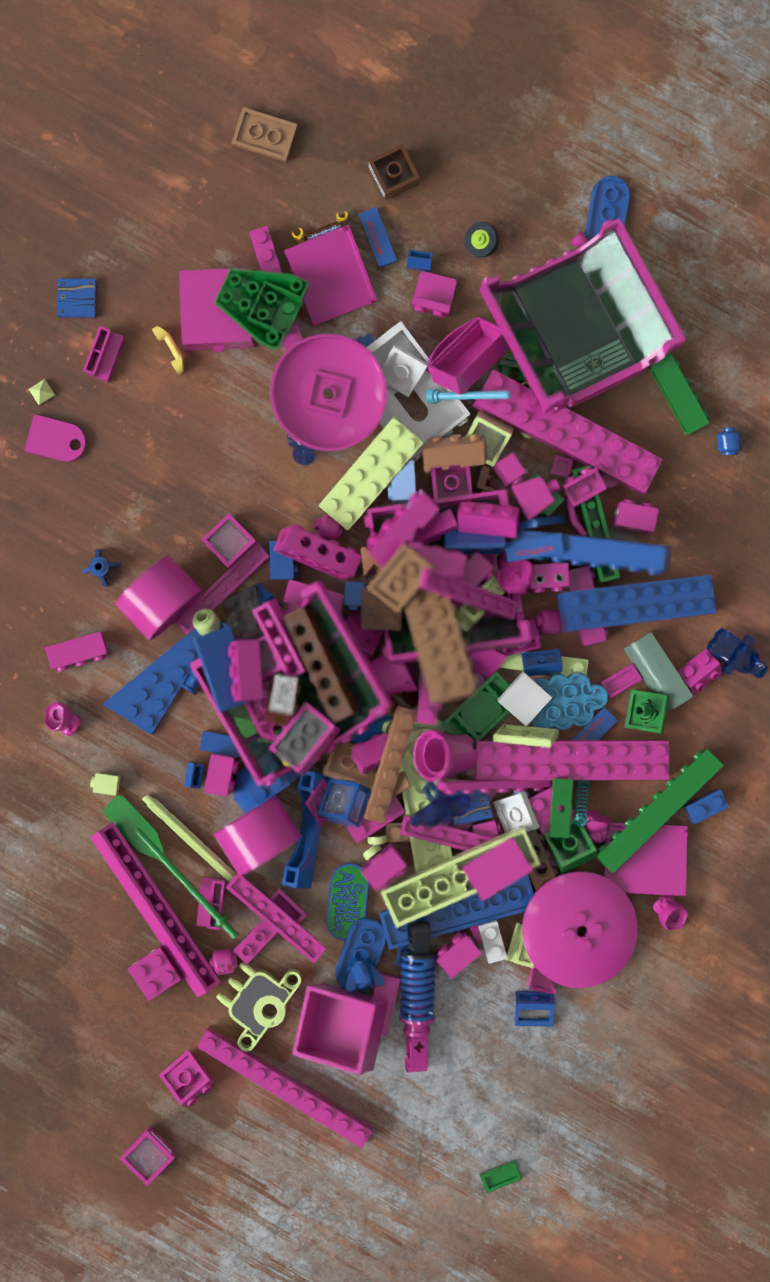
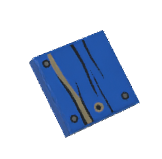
M57 278V317L96 318L97 280Z
M480 789L474 790V793H462V790H456V794H448L455 825L493 817L488 794L480 793Z

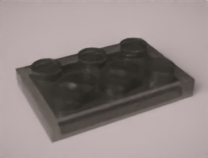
M255 584L224 601L227 624L231 628L235 641L256 640L264 636L252 612L253 609L262 605L260 590Z

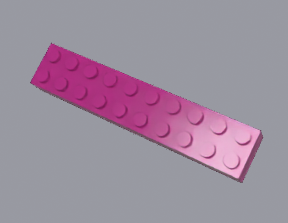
M493 369L489 372L480 391H509L511 393L510 398L476 399L473 407L493 416L585 466H592V469L597 467L598 473L613 479L640 495L646 493L663 460L567 408L556 411L553 408L545 413L533 390Z
M664 739L556 740L551 747L494 742L493 740H474V749H477L478 753L474 766L475 780H553V778L572 780H669V741Z

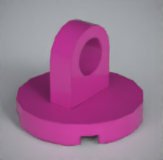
M527 560L505 562V566L497 572L496 580L499 587L509 594L518 593L523 595L529 593V586L535 575L532 564Z

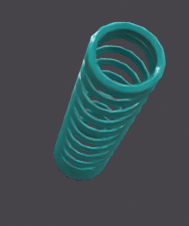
M589 780L577 781L574 823L580 826L587 823L586 814L588 812L586 811L585 814L578 813L576 809L578 807H586V810L588 809ZM579 788H588V790H580ZM579 792H587L588 794H580ZM578 796H587V798H580ZM579 799H583V800L586 799L587 802H583V801L580 802V801H578V800H579ZM578 803H586L587 805H578Z

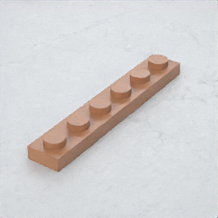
M400 706L396 708L364 818L384 824L417 711Z

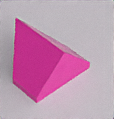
M533 964L526 981L528 988L550 994L557 993L551 980L545 977Z

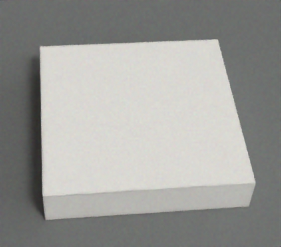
M394 345L381 368L386 384L409 397L428 363Z
M522 672L497 701L527 726L552 697Z
M525 791L493 802L505 833L520 826H523L526 832L539 828Z

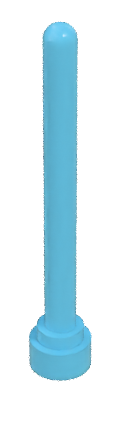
M430 388L426 391V401L428 404H437L441 400L508 399L511 396L509 391H472L462 395L455 392H441L437 388Z

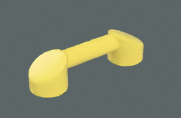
M159 326L152 328L159 342L166 341L175 357V360L171 363L177 374H182L184 372V358L173 338L166 330Z

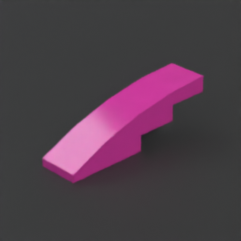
M451 509L433 516L422 529L418 527L416 529L417 534L410 543L421 542L427 545L441 539L440 535L457 529L458 526Z

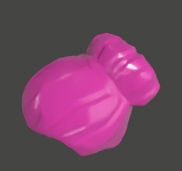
M61 702L50 704L46 709L45 725L52 731H62L65 736H72L76 733L81 723V717L73 715L72 711Z
M586 810L588 812L586 814L587 823L583 827L592 843H602L608 840L607 829L611 824V820L606 816L600 815L596 810Z
M663 895L653 904V910L658 913L660 922L665 929L678 930L684 926L688 912L681 903L675 901L674 896Z

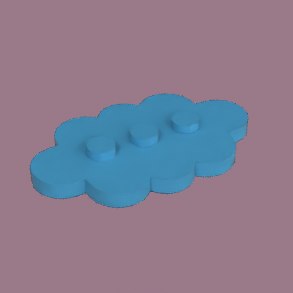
M582 672L571 673L568 677L561 673H556L548 680L539 677L535 678L533 681L545 690L552 699L531 722L534 727L551 729L556 727L559 730H567L573 724L585 726L593 719L594 710L606 705L608 701L607 690L599 684H591L590 679Z

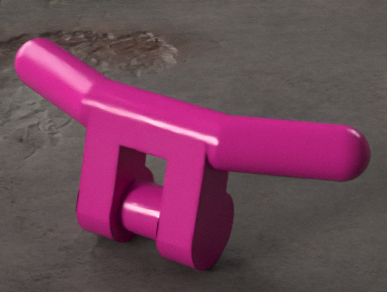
M566 497V504L564 506L569 515V523L572 524L580 536L587 537L588 533L579 522V515L576 514L575 508L577 506L572 508Z

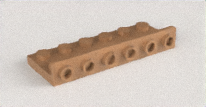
M428 590L415 592L404 607L432 705L475 694V687L478 684L475 674L471 675L470 672L472 668L471 659L466 657L464 652L467 651L465 639H461L459 633H462L460 622H456L454 618L457 615L455 605L450 604L449 598Z

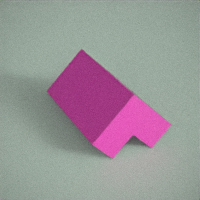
M99 326L83 369L85 374L109 383L125 337L112 332L110 329Z
M203 876L200 893L223 915L226 879ZM199 903L196 926L219 930L221 927L217 928L215 926L217 921Z

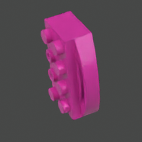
M477 317L455 329L438 344L430 356L428 369L434 383L462 395L510 347L498 325Z

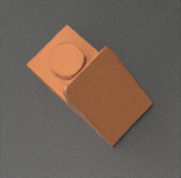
M361 548L364 579L366 580L374 569L376 570L375 573L378 574L383 567L368 554L366 548Z

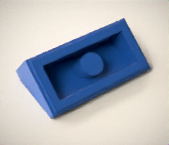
M560 649L522 653L523 671L527 676L562 672L563 664Z

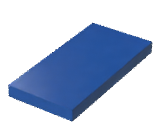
M230 626L193 638L219 713L251 702H235L231 694L233 677L230 676L232 662L228 654V648L235 639Z

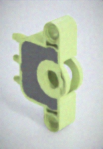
M241 962L239 967L250 977L244 985L233 978L228 980V983L239 991L232 1001L221 993L216 996L222 1004L229 1008L230 1017L245 1028L238 1039V1046L241 1050H252L268 1027H275L283 1021L286 1013V1003L299 987L302 980L299 970L290 969L279 980L266 970H254L248 964ZM294 974L298 977V981L291 983L288 981V976ZM267 1004H272L276 1007L277 1013L268 1016L264 1013L263 1007ZM242 1038H251L252 1044L245 1045L242 1042Z

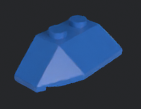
M267 751L257 758L266 776L285 767L282 759L272 751ZM246 766L237 773L234 799L246 814L284 789L299 777L300 774L293 770L277 778V781L268 787L266 785L258 786Z

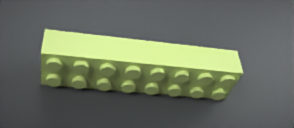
M520 826L395 881L381 890V894L396 927L477 893L463 871L462 866L511 836L531 868L540 865L524 827Z

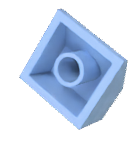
M410 460L392 480L391 486H388V499H392V504L408 503V498L415 492L414 460Z

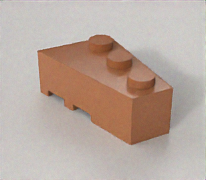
M471 434L469 437L451 435L449 438H442L440 435L431 436L423 448L424 471L431 472L430 468L440 466L445 470L449 469V465L467 467L485 464L487 460L486 436H480V434Z

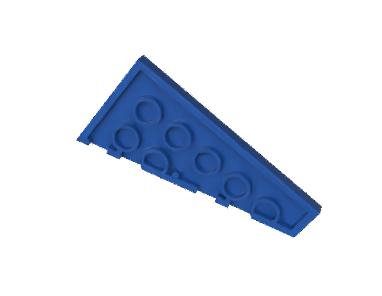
M194 628L103 703V705L152 735L182 688L181 685L185 683L190 675L192 668L189 664L199 658L193 638L201 635Z

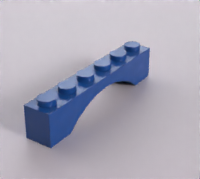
M307 771L305 775L300 774L298 791L302 803V827L300 832L302 837L298 840L292 856L285 865L282 885L294 888L312 887L322 825L317 822L305 803L322 779L326 784L328 783L330 777L323 775L321 772Z

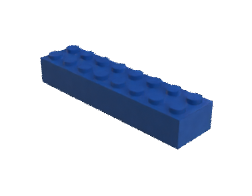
M518 529L516 538H510V542L559 533ZM563 534L566 553L533 558L536 560H549V557H551L553 562H568V560H571V564L578 565L590 562V566L606 567V564H609L611 569H625L626 566L629 567V571L641 572L644 569H649L648 573L663 574L665 570L670 569L672 546Z
M712 575L557 594L562 633L717 613Z

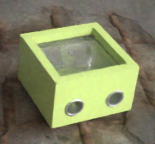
M480 410L465 437H469L471 434L486 436V463L494 467L514 428Z

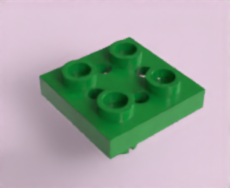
M631 690L625 727L663 734L669 696Z

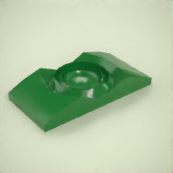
M496 671L475 690V694L470 695L441 725L449 734H465L471 737L473 741L481 740L509 713L497 700L510 685Z

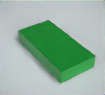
M515 1159L479 1174L487 1193L522 1179Z

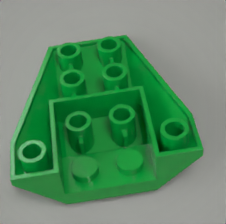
M230 268L214 304L259 344L279 351L287 340L300 312L309 282L292 274Z

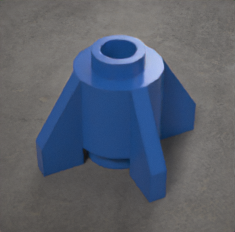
M95 549V558L90 562L89 567L83 569L82 572L83 574L92 573L99 577L103 587H108L106 576L111 572V568L121 566V562L110 563L105 558H102L100 549ZM99 563L102 564L101 570H97Z
M362 960L355 962V966L351 967L345 987L347 993L356 991V987H358V990L364 994L367 990L373 988V983L377 987L385 985L383 976L370 963Z

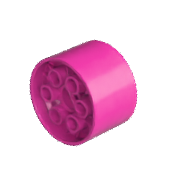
M167 555L146 570L121 595L115 605L151 641L168 629L174 621L193 605L201 596L203 590L170 555Z
M277 795L214 834L239 876L264 863L302 837Z

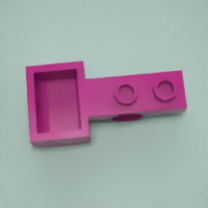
M278 888L270 897L275 904L297 923H300L307 916V913L281 888ZM262 919L233 952L248 964L272 939L277 931Z

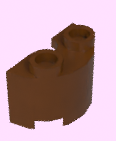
M406 691L391 695L389 698L394 705L389 708L390 711L386 714L394 718L397 706L414 710L418 704V695L414 692L407 693Z

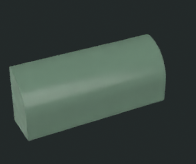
M648 632L623 649L630 661L635 665L651 693L669 696L667 712L693 697L652 632Z

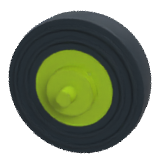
M485 222L475 223L465 234V246L476 257H488L498 247L499 235L491 224Z

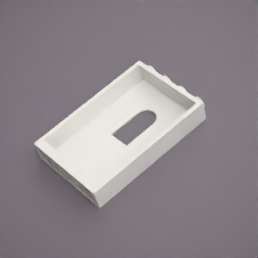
M401 321L366 348L373 354L381 367L394 345L399 346L426 363L429 362L427 355ZM426 370L413 390L428 409L427 417L423 421H414L394 396L398 391L387 385L386 407L379 422L384 429L390 420L396 416L424 440L423 444L408 460H414V462L423 456L422 451L428 438L435 435H440L444 438L448 437L454 432L452 428L457 424L459 427L468 421L467 417L470 415L460 400H441L437 404L427 403L426 391L430 388H437L441 392L452 391L434 383L431 374L426 372Z

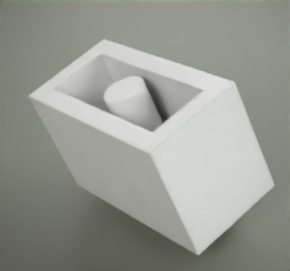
M497 920L479 924L478 928L488 963L507 959Z

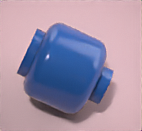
M735 427L723 428V432L717 434L718 451L722 452V455L738 454V451L742 449V433L735 431Z

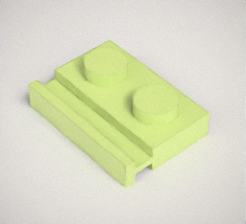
M516 922L506 954L507 959L505 960L532 968L533 963L528 957L523 943L522 924Z

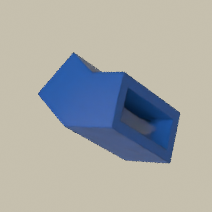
M409 249L406 269L430 272L433 253Z
M188 762L184 786L200 789L204 765ZM195 767H197L196 776H195V782H194V784H193L194 773H195Z

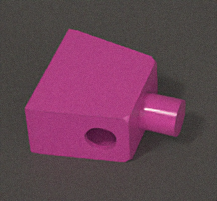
M538 477L513 485L510 489L526 520H530L554 502L551 494L560 490L556 479L545 484L543 478Z

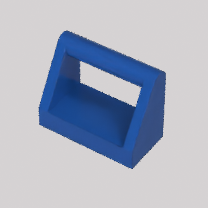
M515 991L514 1026L553 1027L554 994L537 991ZM520 1010H549V1019L519 1018Z

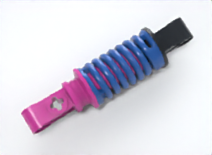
M429 921L408 922V948L400 951V956L403 959L401 967L404 969L401 970V982L403 984L400 986L402 990L400 996L402 999L400 1000L399 1021L405 1023L403 1033L406 1035L404 1063L407 1073L428 1070L429 1024L435 1022V1013L433 1011L435 1008L434 973L436 971L437 952L430 949L431 926Z

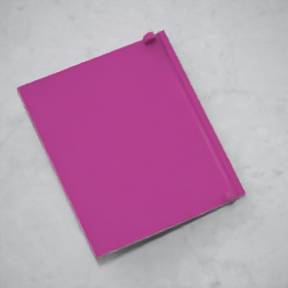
M349 225L284 250L293 275L309 282L304 303L313 326L367 304L371 305L377 301Z
M625 823L610 824L607 829L609 839L605 841L607 846L613 841L611 837L618 830L622 832L626 828ZM662 825L613 874L605 867L604 877L618 885L624 893L686 896L687 826Z

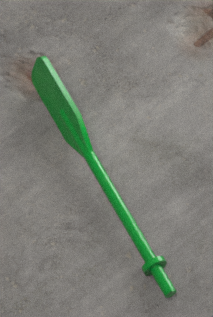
M116 796L105 807V816L111 823L113 822L122 835L137 851L160 860L217 921L215 926L217 928L222 927L234 940L239 933L227 922L229 917L227 915L222 916L166 856L158 832L127 798Z

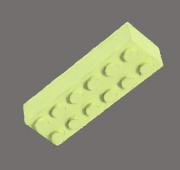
M394 416L321 501L319 507L348 531L418 450L424 440Z

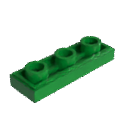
M553 778L549 837L569 838L573 790L572 779ZM562 804L563 809L558 811V806Z

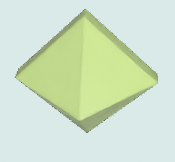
M45 379L29 389L39 406L55 396Z

